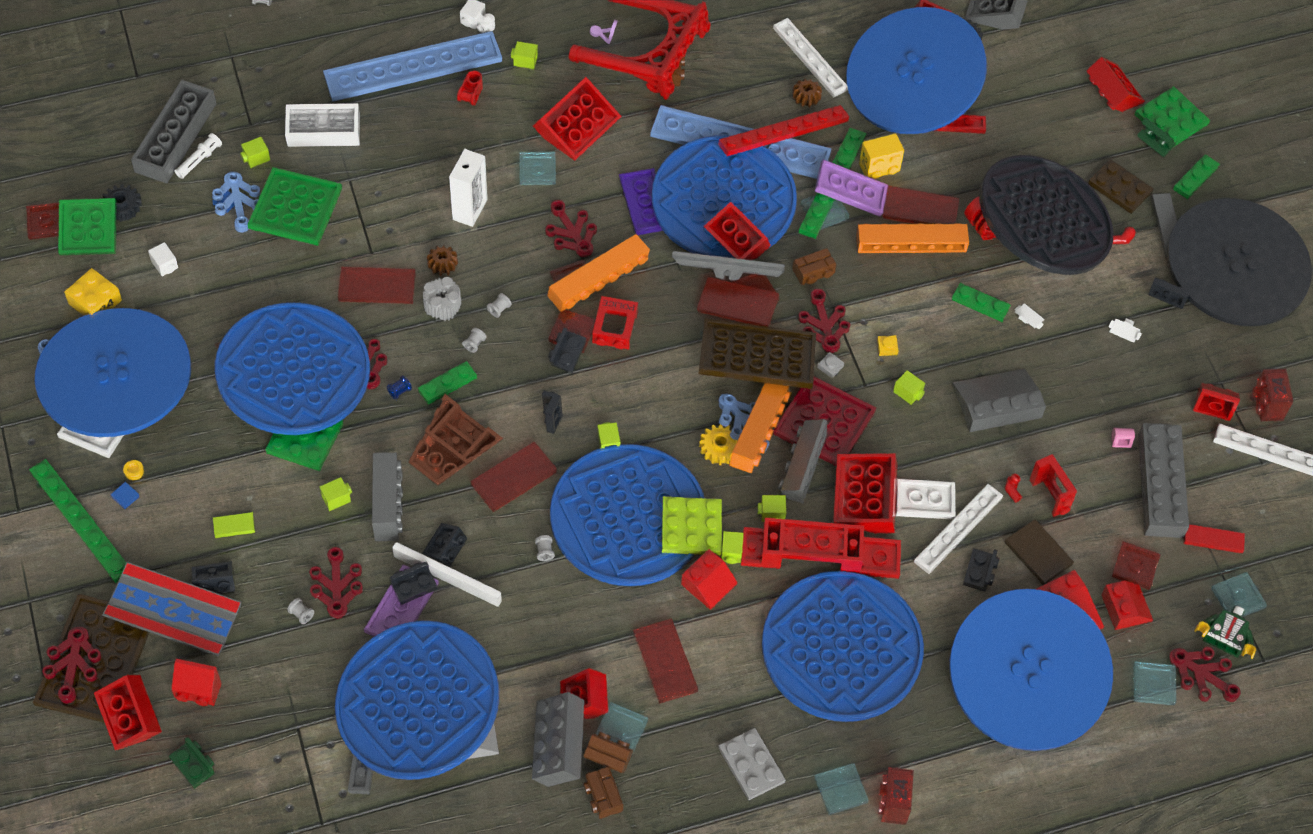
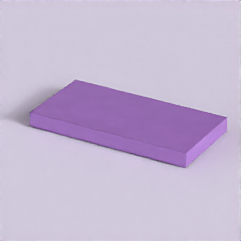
M824 159L821 161L815 192L879 217L883 214L888 190L887 184Z
M402 565L399 571H405L410 567ZM390 585L365 626L364 632L374 637L396 625L417 621L433 592L400 605Z

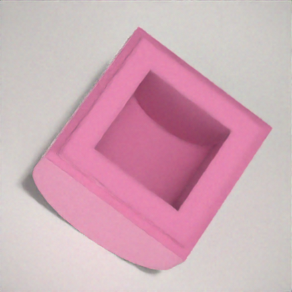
M1113 428L1112 447L1131 448L1135 438L1134 429Z

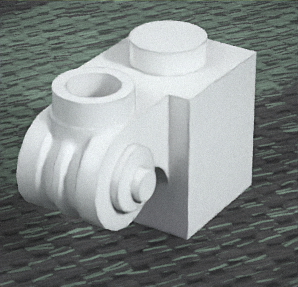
M468 0L460 11L461 24L473 29L477 28L481 33L493 31L495 29V18L492 14H486L485 4L477 0Z

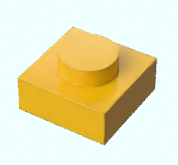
M896 335L877 337L879 356L898 355Z

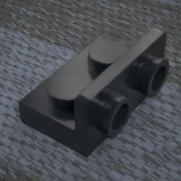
M1155 277L1148 295L1183 309L1190 292Z
M564 327L562 332L560 331L556 337L557 344L555 349L552 348L548 358L551 365L573 373L587 338L572 333L568 328Z
M543 390L544 423L546 424L547 432L554 434L563 417L561 396L555 392Z
M441 523L422 554L450 567L467 541V537L460 527Z
M973 548L963 582L964 586L986 592L988 585L992 586L995 577L994 574H991L992 569H997L1000 559L996 557L998 550L994 549L992 554Z
M232 561L192 567V585L217 594L234 592L235 584Z
M427 561L416 563L405 571H397L390 577L392 589L400 605L438 589Z

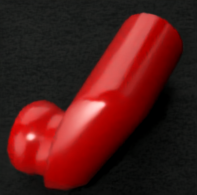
M1129 226L1124 229L1125 231L1122 235H1113V244H1129L1135 237V229Z
M1018 474L1009 476L1005 484V491L1015 503L1022 499L1021 494L1017 491L1018 483L1020 482Z

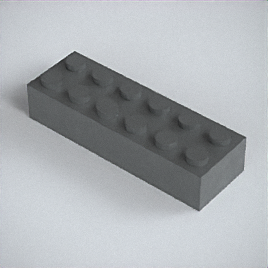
M181 80L131 159L135 173L164 183L169 182L175 172L174 170L179 166L217 104L214 90Z
M1143 423L1138 434L1145 536L1184 538L1189 528L1181 425Z

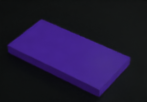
M654 168L619 174L631 222L637 235L663 231L656 220L652 206V187L656 176Z

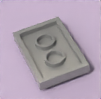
M755 728L719 745L718 749L748 801L785 783L784 776Z

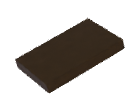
M1036 519L1005 540V544L1042 585L1051 581L1074 563Z

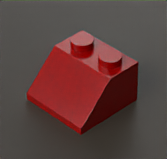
M1201 383L1196 395L1193 411L1230 421L1240 402L1239 393L1233 392L1230 389L1215 387L1212 384Z
M708 549L682 574L681 585L711 610L738 582L726 563Z
M1124 580L1105 586L1101 596L1115 630L1153 621L1138 584Z
M176 659L172 681L174 697L181 702L193 701L201 706H214L222 684L217 668Z
M588 668L560 681V694L569 692L584 700L583 719H594L608 713L606 674Z

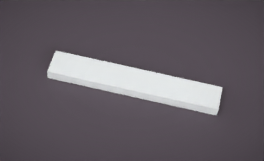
M788 18L774 24L773 29L833 98L848 90L846 83Z
M1219 423L1213 442L1313 476L1312 454Z
M987 484L915 558L914 563L930 574L1003 498V495Z
M398 542L393 546L395 558L412 566L416 563L427 561L433 576L497 607L502 602L500 591Z

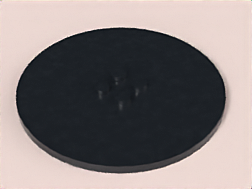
M1015 155L996 162L982 179L979 201L989 228L1009 251L1028 264L1051 273L1075 275L1093 270L1109 254L1113 244L1114 233L1108 210L1094 189L1065 166L1042 157Z
M1220 198L1200 203L1180 217L1168 240L1167 261L1170 273L1177 287H1182L1190 292L1187 299L1199 310L1226 323L1240 326H1263L1280 321L1297 309L1305 298L1311 284V259L1308 249L1298 232L1279 214L1255 202L1236 198Z

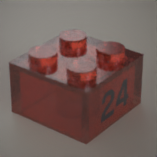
M1264 369L1261 376L1258 377L1256 386L1253 387V397L1257 401L1256 412L1260 415L1261 422L1283 421L1293 403L1286 369Z
M888 767L887 774H883L879 788L881 800L878 804V814L881 815V822L907 824L912 806L914 770Z

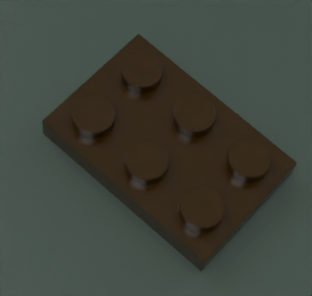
M1111 159L1088 183L1130 214L1152 194L1154 189Z

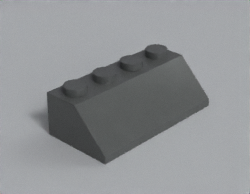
M805 420L803 427L799 426L797 432L798 442L797 444L794 443L791 449L792 460L787 461L785 467L786 477L785 479L782 478L779 484L781 495H786L787 499L804 503L827 436V420Z

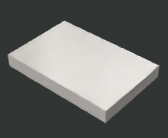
M63 426L57 433L59 438L107 458H110L124 436H86L68 430Z
M897 479L896 516L954 519L955 482Z

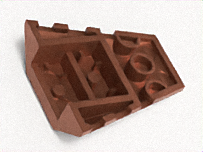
M445 394L440 407L434 413L432 422L425 430L424 437L419 441L408 463L438 486L503 438L491 428H484L463 412L458 403Z

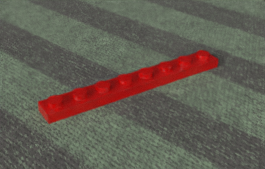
M839 105L719 139L718 145L726 156H730L848 122L850 116Z

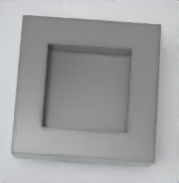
M829 352L818 363L817 368L833 378L844 367V362Z

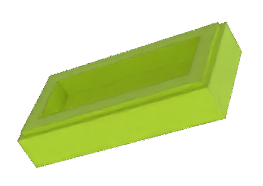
M253 512L213 518L215 538L255 533Z

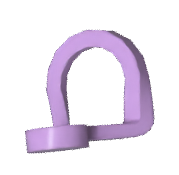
M614 20L612 28L601 29L599 26H592L590 34L594 37L600 36L606 43L610 44L618 20ZM610 32L609 38H607L603 33Z

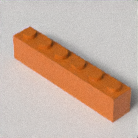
M960 223L858 225L856 234L858 253L967 252L969 245L967 224Z
M635 234L549 286L547 296L561 312L565 309H571L578 301L587 299L591 293L600 291L609 282H615L622 274L631 272L635 266L643 265L648 260L650 249Z
M764 384L732 451L729 466L752 473L755 466H759L762 457L760 454L765 453L768 444L766 441L771 440L774 431L772 428L777 427L778 415L783 414L784 402L788 403L791 395V392L788 391L789 386Z

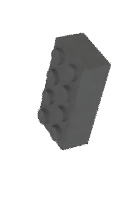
M397 452L373 453L372 525L375 541H399V533H403V523L401 521V516H403L401 498H403L401 482L403 481L401 460L397 459Z
M567 692L537 701L532 780L550 787L580 779L584 717L583 699Z

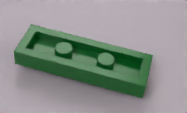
M1205 154L1178 181L1173 190L1188 200L1218 169L1220 164Z
M962 283L958 285L952 297V301L1000 322H1003L1011 306Z
M465 361L418 387V392L426 403L430 405L445 394L448 395L477 379V374L469 363Z

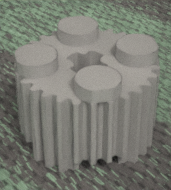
M439 278L425 284L423 301L427 315L449 321L450 318L453 319L456 312H459L461 306L460 288L457 284L455 285L452 278Z

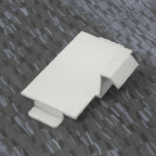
M1025 303L1015 308V313L1019 315V319L1025 324L1029 323L1038 329L1044 325L1042 321L1045 319Z
M1127 318L1124 322L1118 319L1112 320L1109 325L1111 333L1133 343L1135 340H1139L1142 334L1140 329L1133 326L1134 321Z

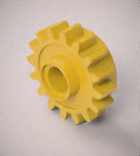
M721 424L719 428L712 425L711 430L706 428L705 434H701L699 447H701L700 453L705 454V460L709 459L712 464H729L732 451L738 440L731 438L729 425L726 428H723Z

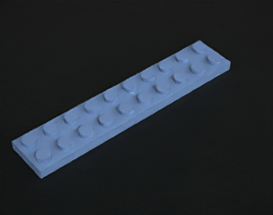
M493 31L323 70V74L333 102L502 62V55Z
M661 105L650 137L684 145L703 137L715 135L733 136L754 129ZM792 138L765 145L766 148L775 153L784 162L791 173L815 179L818 177L821 161L823 159L829 161L832 149Z

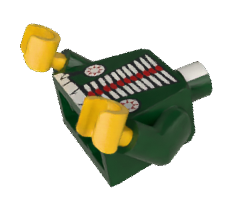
M1234 606L1231 613L1223 610L1221 614L1215 613L1202 622H1199L1194 630L1195 632L1198 630L1203 633L1202 637L1204 638L1202 641L1237 658L1240 654L1241 656L1249 654L1251 659H1253L1256 652L1252 631L1248 628L1249 622L1242 619L1245 610L1239 606Z

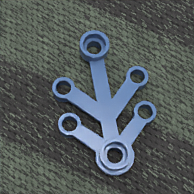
M229 172L224 176L225 183L212 192V198L215 201H221L223 195L229 189L232 190V193L223 203L216 204L215 213L220 216L224 215L234 202L237 215L234 227L236 231L243 233L248 231L247 224L249 220L244 216L242 202L250 206L254 211L258 199L253 200L241 193L239 188L247 191L251 197H258L260 195V187L257 185L250 186L242 181V176L237 172Z
M722 394L718 400L719 407L722 409L719 423L722 426H728L732 420V417L729 415L731 411L735 419L730 436L732 439L738 440L742 433L741 425L744 427L750 416L749 414L742 413L739 409L748 411L751 414L756 402H752L749 405L737 401L731 394Z

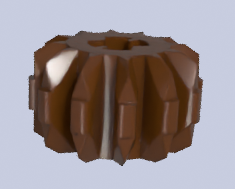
M804 78L803 82L798 80L796 85H794L792 97L796 104L802 105V108L805 105L810 108L812 105L816 106L818 101L821 100L822 89L818 82H813L812 78L810 81Z
M436 245L435 250L430 249L427 255L428 268L432 270L433 274L439 272L440 276L443 273L449 276L450 271L455 272V266L458 264L456 251H453L452 247L446 248L443 245L442 248H439Z

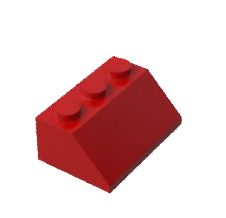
M1101 57L1087 70V73L1090 75L1089 80L1098 86V92L1104 98L1106 97L1108 100L1107 104L1112 110L1116 109L1123 112L1145 102L1118 64Z
M732 202L704 225V228L735 259H756L771 246L768 238Z
M125 675L94 692L115 750L146 741L162 732L141 675Z

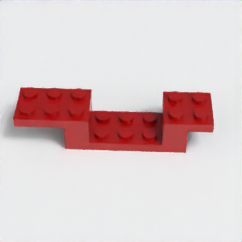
M765 518L763 528H743L741 566L780 569L782 558L840 563V571L854 572L871 577L899 579L901 540L864 537V526Z

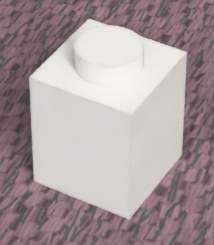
M165 242L148 251L151 262L161 276L172 273L178 268L176 258Z

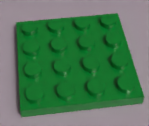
M273 167L247 224L248 229L318 246L342 191V184Z

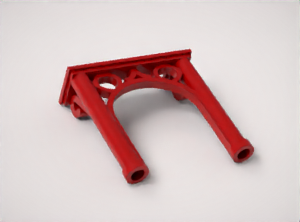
M607 0L661 14L669 24L666 37L654 50L636 57L619 56L574 44L569 52V60L575 63L582 62L631 74L646 81V87L651 92L661 93L664 100H667L675 89L672 74L675 69H678L682 57H685L689 45L694 41L695 35L697 34L703 39L706 32L710 30L711 24L708 19L706 2L702 1L701 4L698 3L696 6L675 0ZM683 20V26L677 27L674 25ZM658 56L665 57L664 60L661 62L653 61V59Z

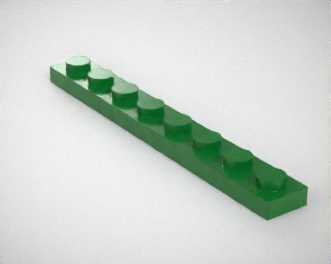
M849 128L832 163L850 170L866 138V133ZM817 192L799 228V233L816 239L835 199Z
M46 459L30 468L29 471L108 575L117 583L122 575L126 561Z

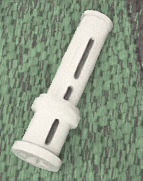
M210 133L208 135L209 138L200 143L197 150L174 170L176 175L181 179L184 178L205 157H210L212 155L211 152L222 145L221 140L215 134Z

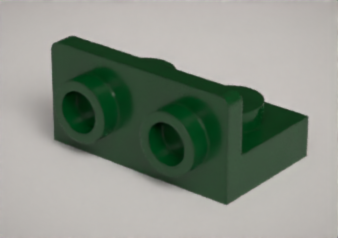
M1145 118L1141 122L1144 128L1138 133V138L1159 155L1165 157L1176 145L1173 138L1148 118Z
M186 737L184 739L185 744L170 754L169 759L195 789L215 774L212 767L214 762L208 755L203 756L200 752L202 748L196 740L191 741L189 737Z

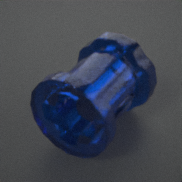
M401 376L400 380L392 385L388 384L386 386L389 394L395 400L404 392L412 390V386L405 376Z

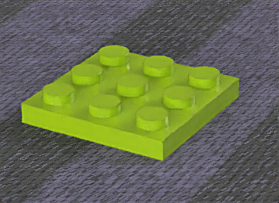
M663 496L662 553L703 555L710 549L716 555L721 556L722 499Z

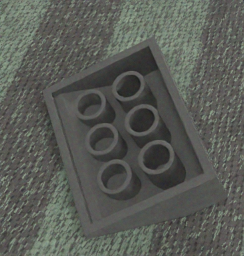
M971 0L965 20H971L974 23L1002 30L1016 29L1020 27L1028 0Z
M1025 369L953 382V387L969 432L1042 418L1046 408L1039 388Z

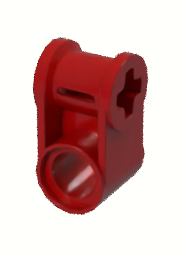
M470 71L467 74L462 86L459 88L457 101L461 102L463 100L471 103L473 106L476 105L479 95L483 90L482 74L480 72Z

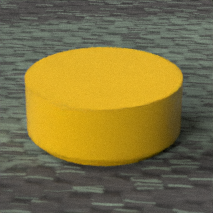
M131 460L124 465L123 471L127 479L138 480L143 476L144 468L140 461Z

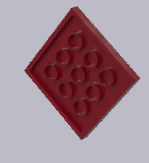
M814 377L812 389L800 388L774 429L773 435L791 444H797L799 439L797 432L799 426L803 427L805 420H827V436L819 458L837 467V454L851 453L877 408Z

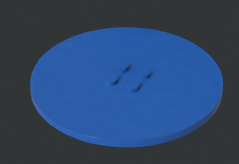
M909 8L882 18L872 25L858 40L847 65L848 91L857 110L873 125L899 134L926 133L952 123L972 106L985 82L987 58L978 33L960 16L938 8Z
M728 135L703 137L679 147L661 164L653 182L652 206L660 227L673 242L693 254L734 258L704 228V225L732 202L768 238L770 245H774L782 238L791 225L797 202L793 177L787 166L775 153L765 146L726 156L718 143L719 139L729 137Z
M306 303L269 305L244 316L223 337L215 359L217 387L223 400L233 413L258 429L283 435H301L318 432L343 420L362 400L370 376L369 354L357 330L336 313Z
M130 308L101 310L92 315L88 314L74 320L51 338L44 347L37 362L35 387L38 398L47 414L66 429L93 437L122 436L153 425L165 417L178 404L188 387L191 375V359L187 344L182 335L165 319L146 311Z
M634 444L607 446L579 458L561 476L554 489L550 504L551 529L555 541L564 556L586 575L599 581L619 586L652 584L678 572L695 555L662 553L663 496L704 498V494L692 473L674 457L660 450Z
M823 572L796 582L786 589L772 605L765 620L762 633L764 663L770 678L778 690L791 703L803 711L832 721L851 722L866 720L892 709L907 696L914 686L923 661L924 644L921 628L906 601L884 583L872 577L854 572Z
M1017 589L987 599L977 606L964 620L951 648L949 663L950 680L961 709L981 732L991 739L1012 748L1030 751L1049 750L1076 740L1086 733L1100 718L1111 694L1113 683L1112 658L1101 630L1093 619L1079 606L1051 592L1036 589Z
M413 621L396 625L384 630L366 642L346 666L338 684L335 700V714L339 732L352 754L365 766L379 774L406 780L440 775L468 759L489 734L499 706L500 691L497 673L489 655L481 644L471 635L455 626L437 621Z

